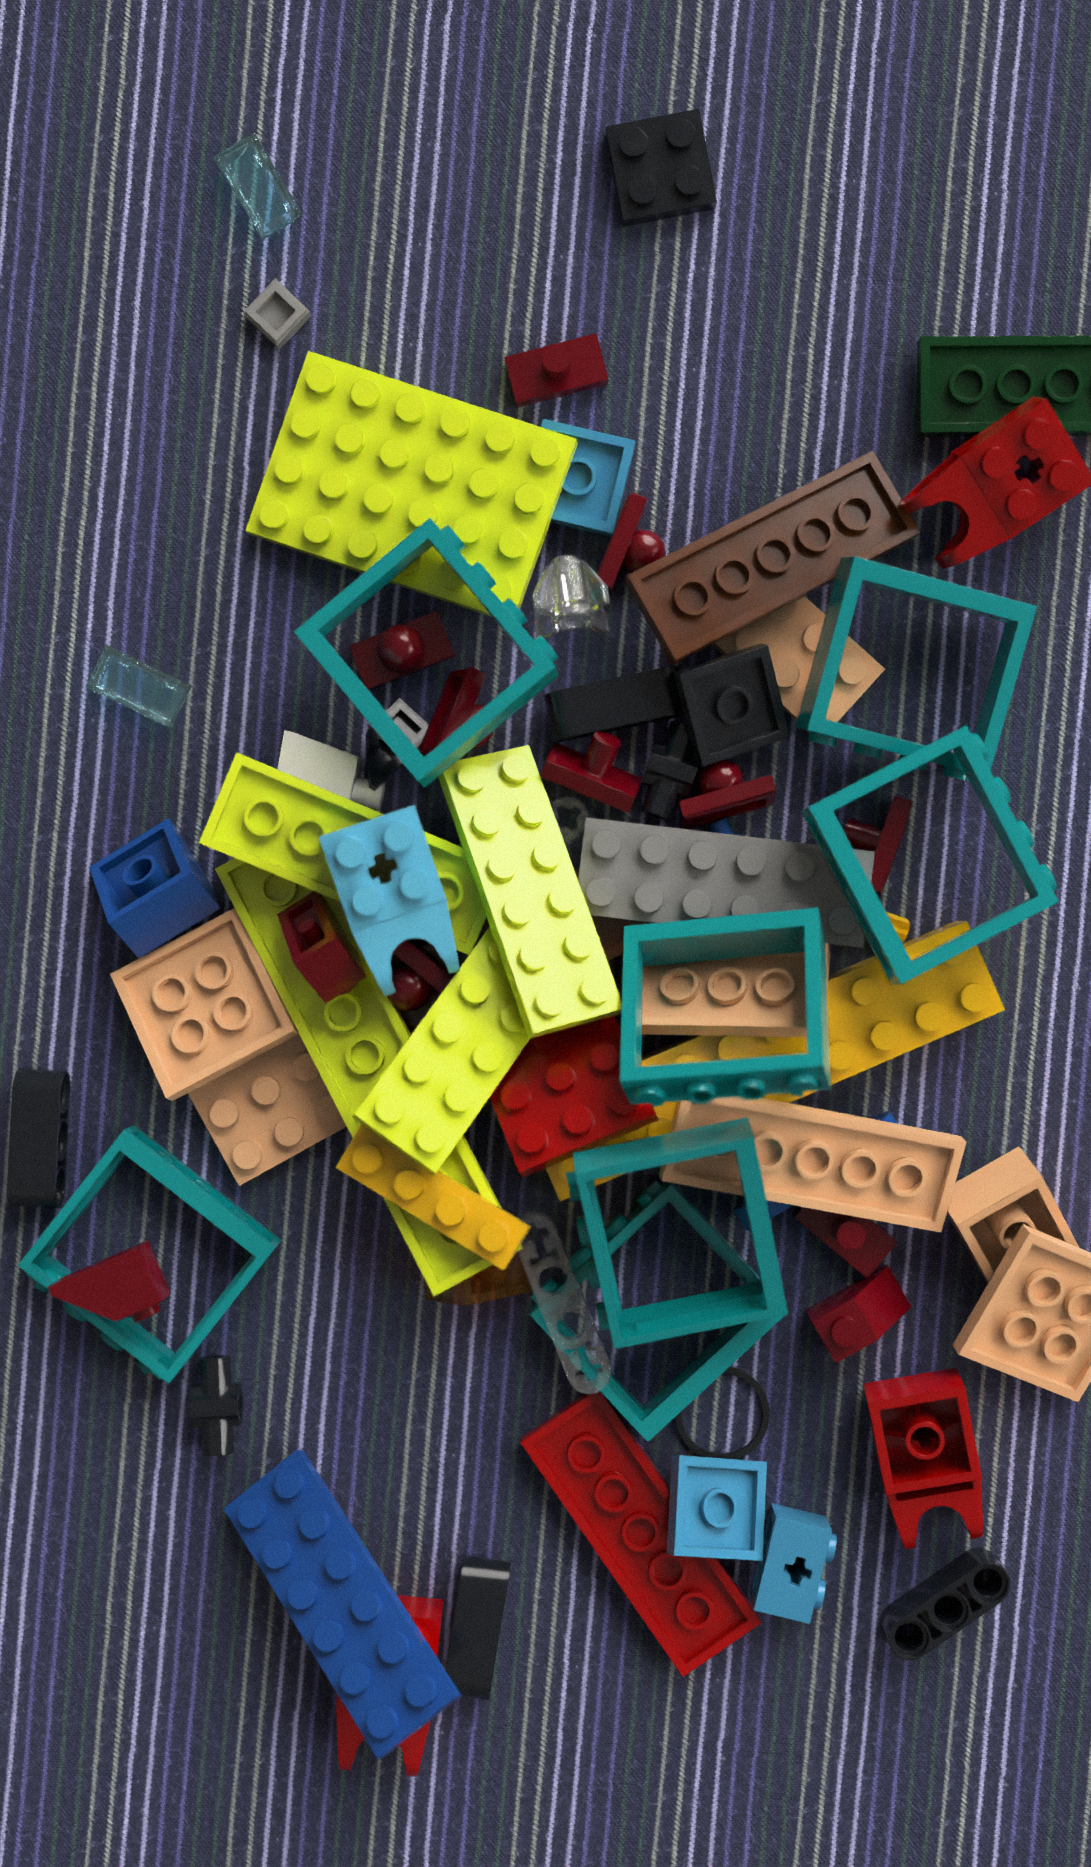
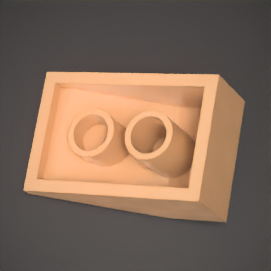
M1019 1146L955 1183L947 1215L987 1283H989L1022 1224L1079 1248L1045 1180Z

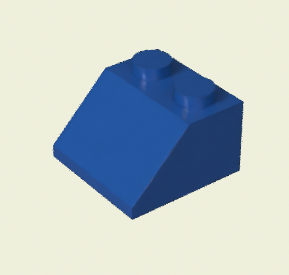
M169 818L89 867L108 924L138 958H141L155 948L163 946L171 938L192 925L203 921L210 914L220 909L209 880Z

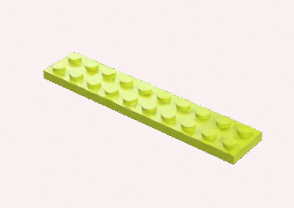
M233 858L215 870L353 1138L362 1124L352 1118V1116L407 1042L411 1033L399 1010L392 1005L387 996L385 997L351 932L340 901L323 895L357 951L367 978L357 983L350 992L338 995L325 1004L294 965L277 916L278 913L313 892V890ZM463 1135L439 1171L502 1208ZM384 1198L433 1296L448 1290L493 1265Z

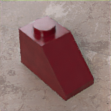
M313 891L277 914L294 965L325 1004L338 995L350 992L357 983L367 978L357 951L322 894Z
M148 1240L61 1277L48 1286L51 1296L115 1322L131 1315L135 1323L161 1311L159 1303L171 1293Z
M886 1264L873 1271L868 1278L864 1276L805 1309L834 1362L838 1363L877 1341L911 1308V1305L891 1269Z

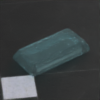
M255 133L250 134L214 156L215 161L262 240L303 216Z
M105 645L86 685V688L169 728L173 727L192 687L108 645Z

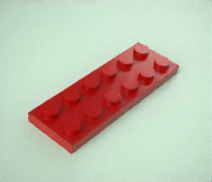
M596 1386L520 1438L523 1448L683 1677L761 1624L759 1615L753 1610L752 1605L719 1558L673 1556L667 1554L670 1487L612 1403Z

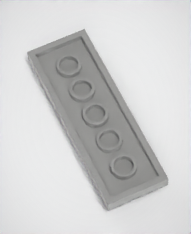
M587 817L585 819L578 882L590 915L663 923L819 908L825 931V943L863 948L865 935L818 845ZM853 849L871 883L875 852Z

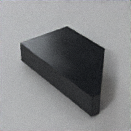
M399 698L386 712L414 746L419 749L429 724ZM371 725L366 732L367 772L369 788L375 792L403 763Z

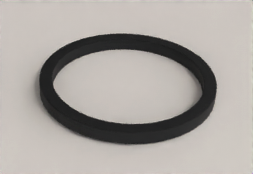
M730 1366L722 1374L740 1377L748 1382L757 1392L762 1404L761 1425L755 1437L741 1449L728 1453H715L701 1448L688 1436L683 1426L681 1411L675 1417L677 1430L685 1444L701 1457L724 1459L744 1457L760 1444L768 1429L770 1410L767 1397L761 1385L747 1372Z

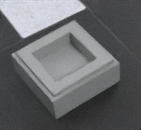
M276 278L243 312L245 318L278 350L311 317L310 311Z

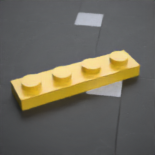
M360 1125L336 1166L340 1171L503 1271L509 1266L531 1228L530 1225L438 1170L436 1174H430L364 1125Z

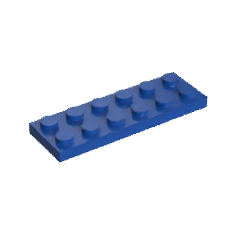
M304 1450L294 1451L224 1508V1511L377 1759L387 1756L461 1696Z

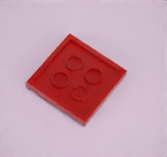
M614 1016L530 1038L490 1095L514 1161L523 1178L573 1157L574 1152L595 1148L659 1121L651 1103L630 1105L621 1086V1031Z

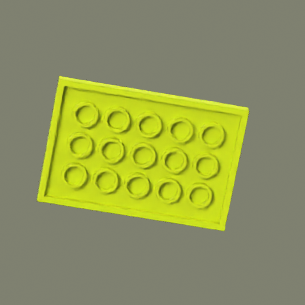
M308 351L245 531L249 535L364 573L426 520L431 518L440 530L448 525L465 546L460 554L471 566L478 561L488 571L496 582V585L491 590L503 603L510 598L520 609L578 442L576 438ZM433 546L390 581V583L492 617Z

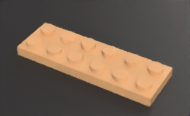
M739 1097L715 1098L713 1101L704 1104L691 1103L687 1100L677 1101L669 1133L748 1117L755 1139L765 1196L768 1201L942 1233L966 1146V1141L961 1136L766 1098L745 1100ZM734 1151L661 1165L659 1175L662 1181L743 1196Z

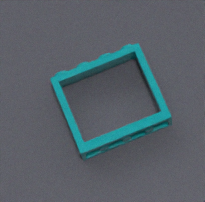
M431 518L426 520L294 631L424 788L559 676L557 668L553 664L559 657L549 643L541 635L535 640L531 638L522 627L527 622V619L510 598L503 603L491 590L496 585V582L488 571L478 561L471 566L460 554L465 546L448 525L440 530ZM433 546L532 663L533 667L424 757L325 639V636Z
M856 556L841 557L795 727L810 731L808 741L836 747L838 738L855 743L852 752L881 759L883 750L900 754L898 759L900 760L926 746L825 719L861 585L865 584L1005 622L975 733L982 739L987 749L988 759L985 761L991 771L1037 606ZM948 751L929 761L944 765L942 775L970 782L955 753ZM927 763L917 767V769L926 770Z
M967 725L801 811L891 985L903 984L1059 902L1054 893L1057 889V884L1053 874L1045 864L1040 865L1031 849L1034 846V840L1030 830L1022 820L1016 821L1008 805L1011 802V796L1007 786L1000 777H993L985 761L988 759L987 749L982 739L976 733H970ZM953 749L1031 898L910 960L833 811Z
M819 908L624 926L620 1083L630 1105L651 1103L652 1107H657L664 1102L686 1100L691 1103L704 1104L713 1101L715 1098L739 1097L745 1100H756L764 1097L766 1094L790 1093L795 1096H804L806 1091L830 1090L825 931ZM805 952L807 1054L641 1067L644 966Z
M748 1117L573 1153L575 1171L566 1173L572 1202L581 1200L584 1215L576 1217L581 1245H591L594 1259L586 1260L588 1277L592 1290L601 1288L604 1302L596 1303L598 1321L601 1330L610 1329L614 1349L788 1315L755 1139ZM734 1151L760 1282L622 1309L594 1179Z
M132 1125L121 1132L17 1266L27 1273L26 1275L36 1282L34 1287L42 1292H49L48 1286L59 1278L73 1273L50 1254L125 1158L128 1157L252 1254L176 1353L137 1322L134 1323L133 1319L129 1316L115 1322L63 1301V1308L69 1315L81 1322L88 1320L102 1331L100 1336L110 1347L118 1351L125 1349L139 1360L138 1366L145 1374L151 1372L158 1379L161 1380L162 1378L169 1384L282 1240L136 1125Z
M654 1181L636 1198L639 1206L626 1218L620 1213L605 1226L609 1250L612 1255L660 1209L670 1202L746 1285L760 1282L759 1275L671 1182H664L660 1185L657 1181ZM587 1245L582 1247L566 1263V1266L570 1269L557 1282L549 1278L538 1287L531 1296L535 1302L530 1307V1316L647 1442L785 1316L730 1326L651 1400L642 1406L553 1310L588 1277L586 1260L594 1259L592 1249L590 1250Z

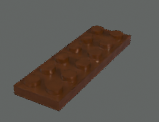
M871 451L627 575L624 582L671 665H674L835 581L841 557L856 556L873 561L914 540L920 534V531L911 515L902 509L900 496L874 451Z

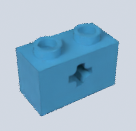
M771 1503L764 1530L763 1561H757L749 1592L754 1611L810 1624L813 1609L821 1608L825 1596L826 1584L825 1580L821 1579L825 1562H832L836 1550L837 1536L832 1533L826 1516ZM796 1557L802 1558L803 1563H796L793 1571L788 1570L786 1564L793 1565Z

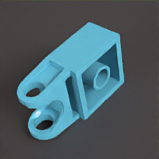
M414 805L319 837L351 932L385 997L395 993L391 978L390 961L392 953L401 942L407 939L419 938L430 942L445 961L449 974L460 971L447 899ZM378 854H385L387 860L394 858L397 862V868L391 870V879L388 881H380L379 875L373 878L369 873L368 868L375 865L374 856Z

